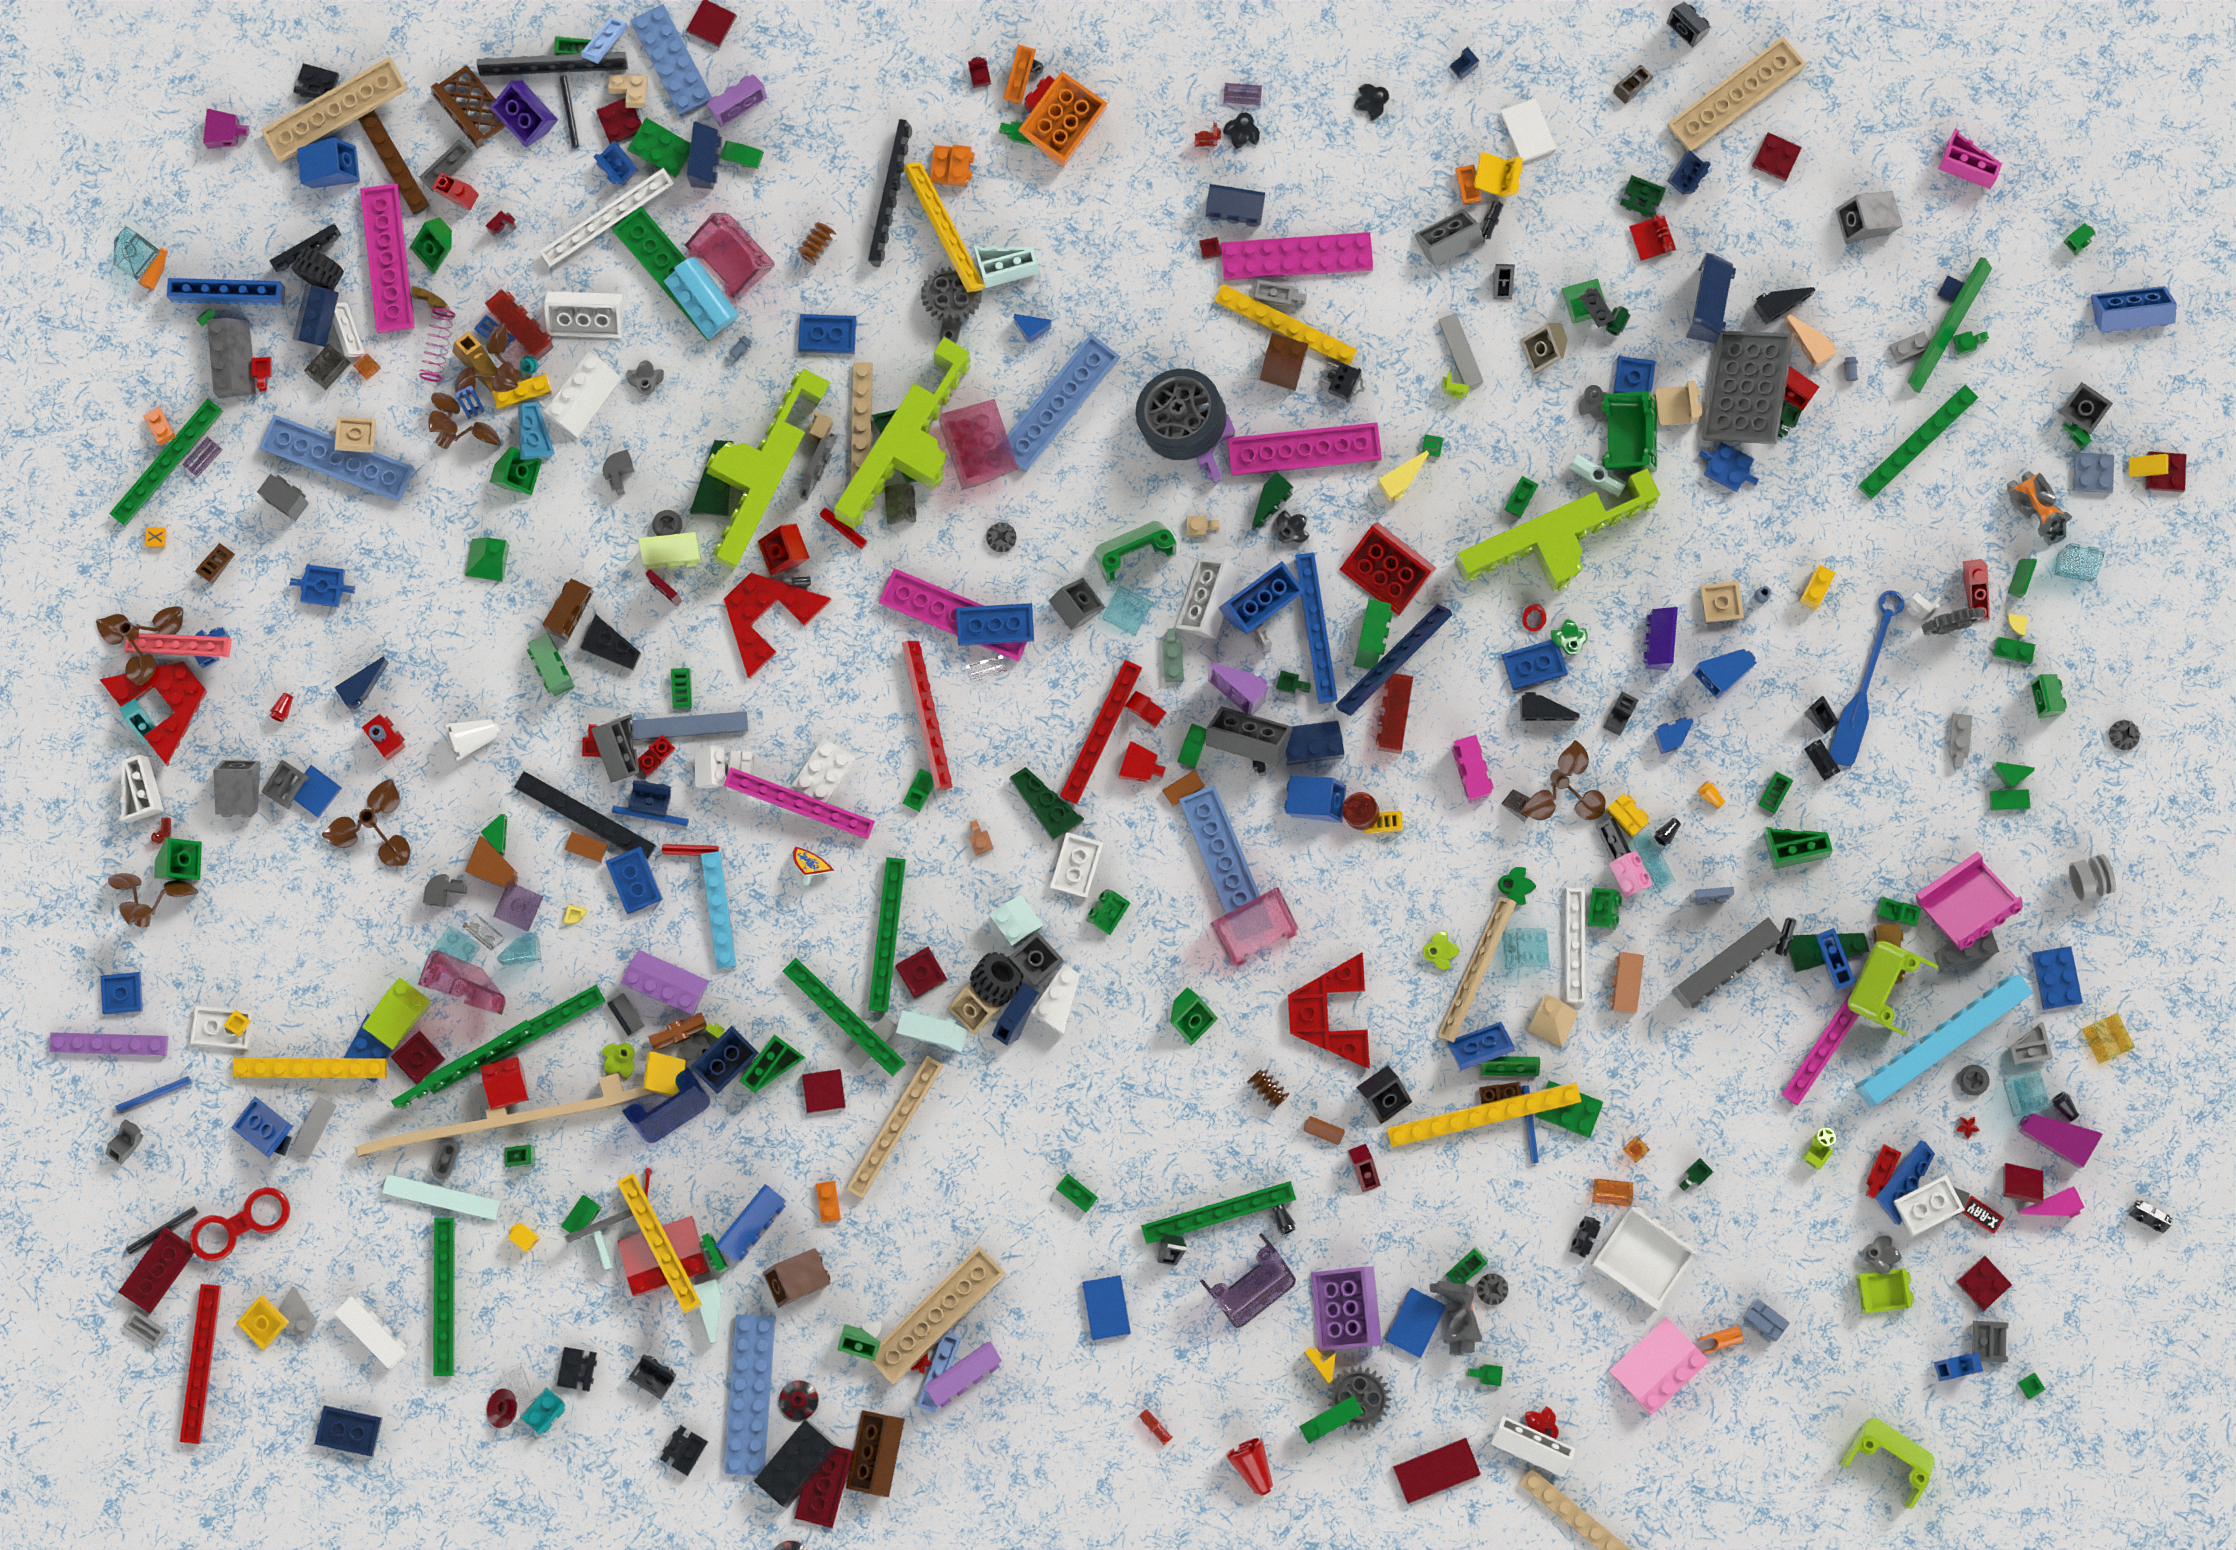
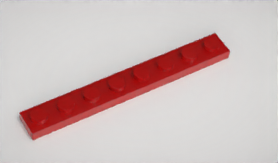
M905 641L902 643L934 787L935 790H947L953 788L952 778L949 773L922 648L919 641Z
M1128 660L1124 661L1060 794L1061 798L1076 805L1078 804L1142 671L1141 666Z
M200 1285L179 1442L201 1444L221 1285Z

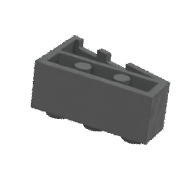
M632 714L611 720L591 729L611 783L639 773L637 751L633 749L632 738L635 736L634 731H631L630 727Z
M1991 929L1986 936L1978 938L1969 948H1964L1960 951L1950 941L1933 954L1941 972L1995 955L1999 952Z

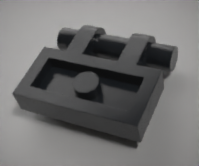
M303 63L297 79L303 86H295L293 92L300 94V97L316 99L335 88L340 75L338 72ZM311 86L320 88L318 92L310 90Z
M564 1347L557 1386L577 1389L578 1382H583L582 1391L590 1392L591 1384L594 1382V1378H592L594 1366H597V1352L589 1351L588 1359L583 1358L584 1350ZM582 1364L587 1365L585 1377L580 1376Z
M680 1425L677 1431L674 1430L672 1433V1439L668 1446H665L662 1450L663 1454L660 1460L667 1463L670 1457L674 1458L675 1460L671 1467L689 1476L709 1441L694 1432H691L688 1438H686L683 1434L687 1428ZM679 1441H681L684 1445L679 1453H676L674 1449Z

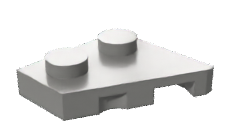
M2044 1022L2039 1023L2034 1029L2009 1047L2013 1066L2052 1060L2053 1055Z
M292 1287L278 1311L290 1322L286 1328L308 1339L318 1321L310 1312L306 1302L301 1298L297 1288Z

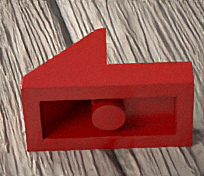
M1137 691L1134 692L1125 705L1127 709L1155 729L1167 714L1166 711L1153 703L1150 697Z

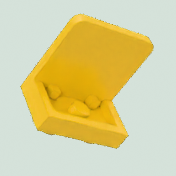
M1486 152L1480 153L1474 181L1475 188L1502 198L1516 195L1519 190L1520 174L1523 170V158L1514 157L1506 160Z

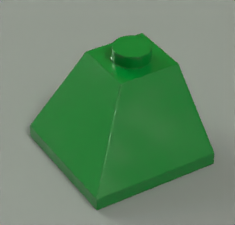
M440 217L425 222L409 247L433 274L438 271L452 248V230Z
M1598 278L1562 288L1572 324L1593 319L1580 296L1586 293V289L1597 287L1604 299Z
M513 446L509 447L494 464L489 482L503 489L532 495L542 459L520 460V450Z
M488 537L472 539L465 576L503 582L510 547L508 542Z
M166 838L155 858L154 878L165 880H200L202 842Z
M1186 987L1173 1001L1170 1023L1192 1046L1218 1018L1195 992Z

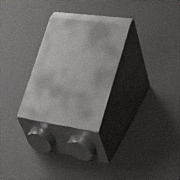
M1893 191L1857 194L1836 208L1845 244L1890 234L1903 226Z
M222 760L213 769L215 814H220L222 817L241 815L243 818H248L258 811L260 761Z

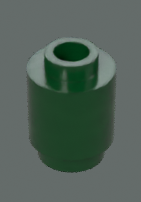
M1622 306L1613 308L1611 313L1615 319L1606 324V331L1619 336L1630 318L1629 311Z

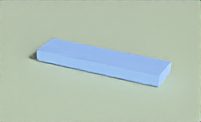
M947 1333L939 1341L932 1361L933 1364L930 1366L924 1386L952 1367L962 1339L961 1337ZM922 1389L917 1407L935 1413L937 1407H935L925 1390Z

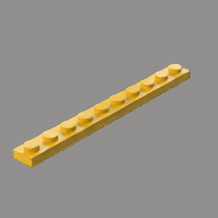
M1577 1082L1390 1126L1387 1127L1391 1147L1579 1103L1581 1102Z

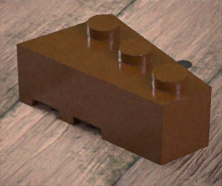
M572 578L569 582H566L562 588L561 595L555 601L554 606L542 623L546 631L568 642L594 593L592 588Z

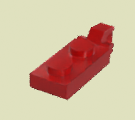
M1885 1144L1882 1145L1868 1175L1866 1185L1869 1188L1865 1196L1873 1199L1878 1190L1882 1191L1890 1180L1902 1152Z

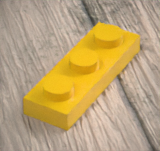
M546 374L517 382L518 387L507 392L492 390L498 410L552 393Z

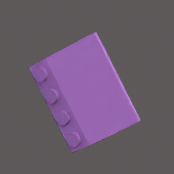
M1216 663L1209 665L1208 681L1244 713L1253 715L1266 701L1268 683L1260 675L1257 677L1252 673Z
M1374 1266L1311 1272L1319 1351L1382 1345Z

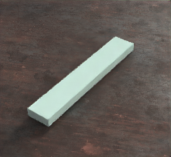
M389 1174L386 1176L382 1191L383 1194L495 1221L497 1220L501 1201Z

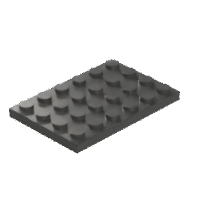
M1724 331V333H1720L1702 432V439L1704 441L1758 444L1777 443L1794 340L1792 333Z

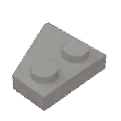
M1261 623L1251 632H1255L1257 637L1255 639L1258 650L1262 649L1264 654L1271 651L1272 642L1267 638L1266 630Z

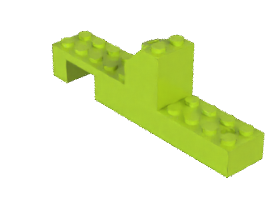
M943 337L934 351V364L948 373L934 394L915 383L912 385L835 505V519L854 530L857 525L861 526L865 519V512L867 509L870 511L874 506V498L877 494L880 495L885 488L884 483L887 478L889 480L892 478L895 472L894 468L931 490L941 485L944 479L943 469L947 453L940 450L937 439L929 435L930 425L933 420L937 421L939 418L941 407L943 405L946 406L950 401L952 390L956 391L959 387L961 376L968 373L971 367L969 365L971 359L968 350Z
M804 368L801 372L797 371L790 383L793 386L792 389L788 388L782 399L785 402L784 405L780 404L773 416L776 420L769 424L765 432L767 438L762 439L757 449L746 443L735 445L727 442L717 451L716 455L712 453L705 465L708 467L706 473L744 492L738 502L740 508H736L729 519L732 522L731 525H727L721 535L722 543L718 542L712 553L715 556L713 561L732 571L737 567L805 434L804 431L790 425L785 420L798 395L818 405L830 384L829 381Z
M1648 468L1630 476L1626 487L1633 500L1605 511L1595 491L1458 552L1455 563L1463 580L1469 579L1474 581L1480 577V574L1487 572V574L1492 573L1498 569V566L1502 564L1504 566L1510 565L1515 562V558L1520 556L1521 558L1528 557L1532 554L1531 551H1533L1551 590L1558 589V591H1562L1568 588V584L1584 568L1580 561L1583 550L1579 542L1587 538L1586 535L1592 532L1594 535L1604 530L1603 527L1608 525L1611 527L1621 523V519L1626 517L1631 519L1637 516L1639 511L1644 510L1647 512L1655 508V504L1658 503L1661 494Z

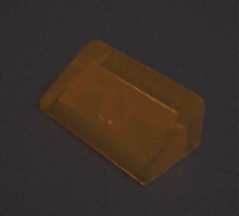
M1594 1178L1592 1202L1631 1206L1633 1201V1182Z

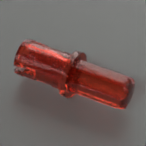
M1145 1409L1139 1415L1141 1420L1151 1430L1150 1433L1153 1432L1163 1446L1173 1438L1161 1425L1162 1422H1159L1148 1409Z

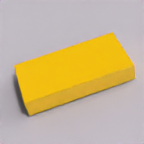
M2167 454L2129 457L2130 477L2168 474Z

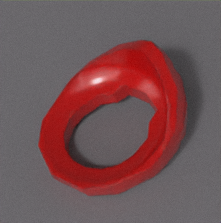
M1531 604L1522 613V624L1530 632L1539 631L1547 621L1545 609L1540 604ZM1532 611L1540 612L1541 623L1537 627H1530L1527 624V617Z

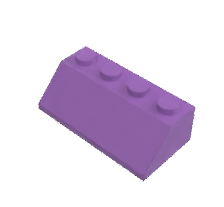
M639 950L628 965L620 983L693 1016L709 984V980Z
M988 1341L923 1386V1389L935 1407L939 1405L944 1407L951 1402L950 1397L955 1394L960 1396L967 1391V1385L972 1382L975 1385L984 1379L982 1376L984 1373L989 1371L991 1374L997 1370L1002 1360L991 1341Z

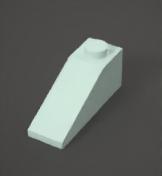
M717 1279L693 1286L702 1303L699 1308L710 1343L717 1341L723 1303L722 1294L725 1293L722 1282L718 1283Z

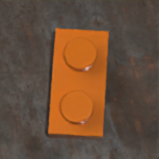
M1468 165L1456 168L1455 172L1463 205L1481 202L1480 189L1474 186L1475 166Z
M160 406L143 415L159 446L176 437Z
M836 1182L816 1183L821 1223L841 1220Z

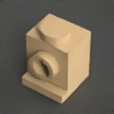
M815 411V421L812 420L808 431H810L808 439L819 444L822 438L829 435L834 422L832 418Z

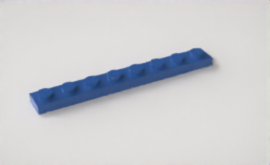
M1314 552L1295 555L1299 584L1305 591L1301 594L1318 704L1336 702L1338 699Z

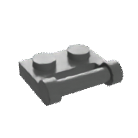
M281 760L261 792L283 807L290 809L292 806L291 802L303 783L307 782L309 776L286 761ZM297 776L298 778L296 782L292 786L286 798L283 799L282 797L284 793L288 789L294 777Z
M1973 1321L1972 1353L1978 1352L1980 1361L2008 1362V1356H2006V1331L2009 1329V1323ZM1994 1328H1999L1998 1356H1994Z

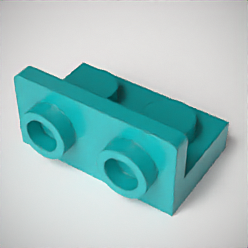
M546 1387L520 1418L533 1428L538 1435H541L542 1432L546 1433L551 1428V1422L555 1417L559 1418L564 1413L566 1404Z

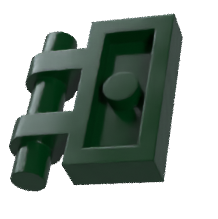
M1631 175L1624 194L1631 196L1630 200L1622 198L1619 205L1626 207L1628 211L1634 210L1642 214L1641 216L1646 218L1647 216L1653 218L1657 211L1650 209L1651 205L1659 207L1666 188ZM1639 199L1646 202L1645 207L1634 203L1635 200Z

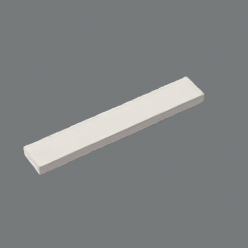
M1565 888V1003L1567 1004L1586 1003L1585 888Z

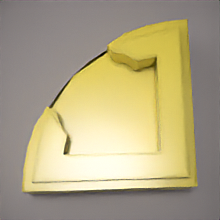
M2008 614L2007 620L2010 627L2017 635L2024 637L2028 617Z
M568 905L563 923L575 924L581 921L588 910Z

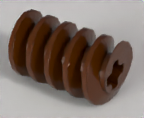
M1260 1069L1247 1083L1254 1082L1252 1089L1260 1088L1257 1095L1265 1094L1262 1100H1270L1268 1107L1275 1105V1110L1288 1098L1290 1093L1282 1094L1284 1087L1277 1088L1279 1081L1272 1083L1271 1081L1274 1076H1266L1269 1070L1261 1071Z

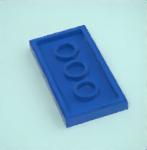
M1032 603L956 607L958 646L1034 642Z

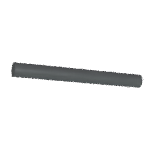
M631 1209L620 1212L564 1236L565 1241L570 1243L633 1216Z

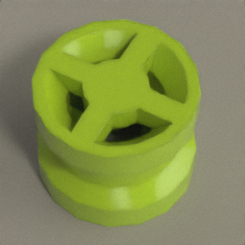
M1829 1128L1820 1129L1812 1137L1814 1148L1818 1151L1828 1150L1835 1142L1834 1132Z

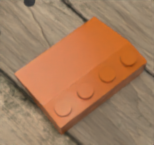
M1061 71L1022 124L1019 132L1048 158L1064 168L1105 112L1107 102Z

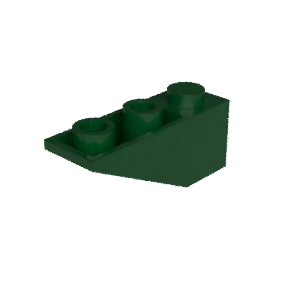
M1278 472L1263 486L1252 523L1253 531L1257 527L1259 529L1263 527L1267 522L1266 518L1270 514L1273 516L1280 509L1279 505L1283 501L1287 502L1293 495V486Z

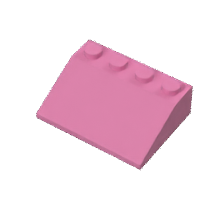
M1665 1318L1620 1359L1609 1372L1649 1415H1653L1697 1374L1709 1360L1675 1325Z

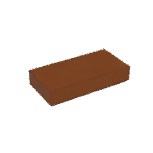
M1193 770L1162 791L1173 807L1180 803L1179 799L1196 793L1204 788L1205 785L1197 772Z
M571 831L565 850L602 863L608 844Z

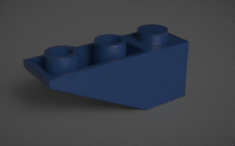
M1023 983L999 1018L992 1036L1006 1046L1018 1040L1039 992Z

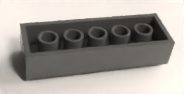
M1769 917L1671 991L1685 1009L1689 1006L1693 1009L1704 1001L1702 996L1706 995L1709 997L1717 991L1719 983L1725 985L1735 977L1733 975L1735 971L1739 974L1750 966L1748 963L1750 960L1754 963L1766 954L1763 951L1764 949L1769 951L1781 942L1779 938L1783 936Z

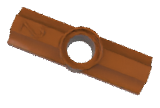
M702 1012L685 1020L675 1021L667 1025V1028L649 1035L648 1038L656 1052L673 1043L678 1044L689 1039L691 1035L704 1030L707 1027V1023Z

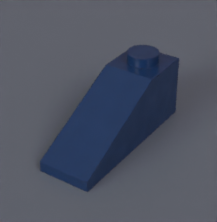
M384 656L334 687L349 709L360 707L371 693L389 664Z

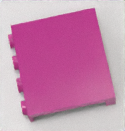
M1978 851L1916 894L1917 904L1960 951L1972 946L1978 938L1986 936L1991 929L2002 925L2008 917L2018 914L2023 908L2022 897L2019 896L2017 898L1986 866L1983 862V856Z

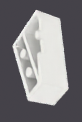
M137 755L122 760L121 785H123L122 797L120 798L122 810L119 821L132 823L164 812L150 758Z
M1064 964L1031 1011V1014L1062 1035L1065 1032L1079 984L1080 974Z

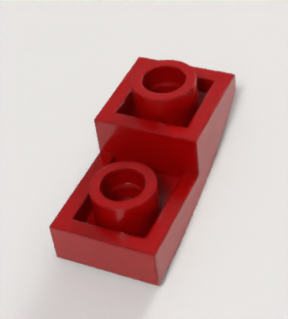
M663 734L638 758V767L647 777L676 749Z

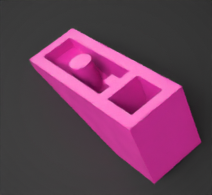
M2075 1186L2045 1198L2042 1205L2034 1203L2017 1212L2019 1215L2055 1217L2069 1215L2072 1218L2081 1214L2080 1210L2085 1207Z

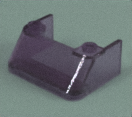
M1262 1232L1259 1236L1266 1246L1257 1253L1256 1260L1259 1264L1228 1288L1225 1283H1218L1210 1288L1203 1279L1200 1280L1210 1297L1235 1328L1246 1325L1288 1292L1296 1283L1295 1276Z

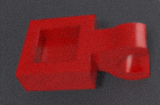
M252 357L251 375L253 378H257L259 392L267 391L266 377H272L271 357Z
M589 724L588 737L582 738V757H601L591 730L598 726L597 724Z

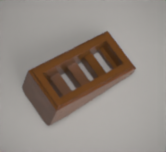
M219 543L198 566L195 572L213 585L235 556V553ZM220 550H221L223 553H225V554L228 555V556H227L226 558H224L223 556H221V555L218 554V553H219ZM217 557L220 560H222V562L218 563L214 560V558ZM211 563H213L214 565L217 566V568L214 569V568H212V567L209 566V565H210ZM208 569L212 573L209 575L205 572V570Z

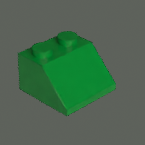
M2040 674L2030 682L2039 719L2061 715L2065 712L2067 703L2065 698H2062V682L2058 679L2057 674Z

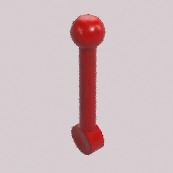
M651 1168L645 1169L646 1181L644 1192L647 1198L650 1175L652 1174Z

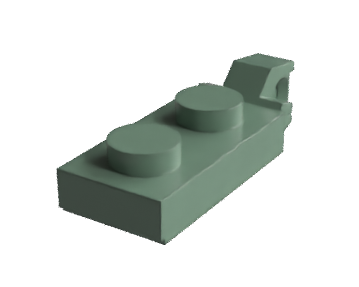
M1175 628L1167 629L1168 639H1163L1162 645L1165 682L1184 681L1182 643L1180 638L1175 636Z

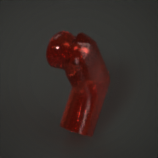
M161 818V829L151 835L152 842L156 844L163 843L166 838L171 836V818Z

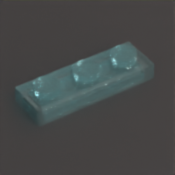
M1650 830L1631 838L1657 890L1676 881Z

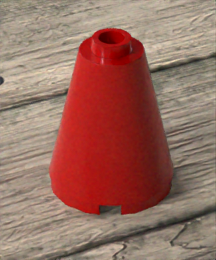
M1258 1438L1247 1440L1239 1444V1448L1236 1451L1232 1448L1226 1454L1227 1459L1255 1494L1263 1496L1271 1492L1270 1488L1273 1487V1482L1262 1438L1260 1440Z

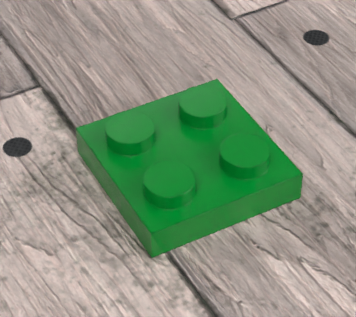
M710 1233L702 1235L703 1241L700 1243L705 1253L707 1252L711 1256L709 1262L713 1270H718L720 1273L728 1271L729 1268L720 1249L715 1246L716 1241L713 1235Z

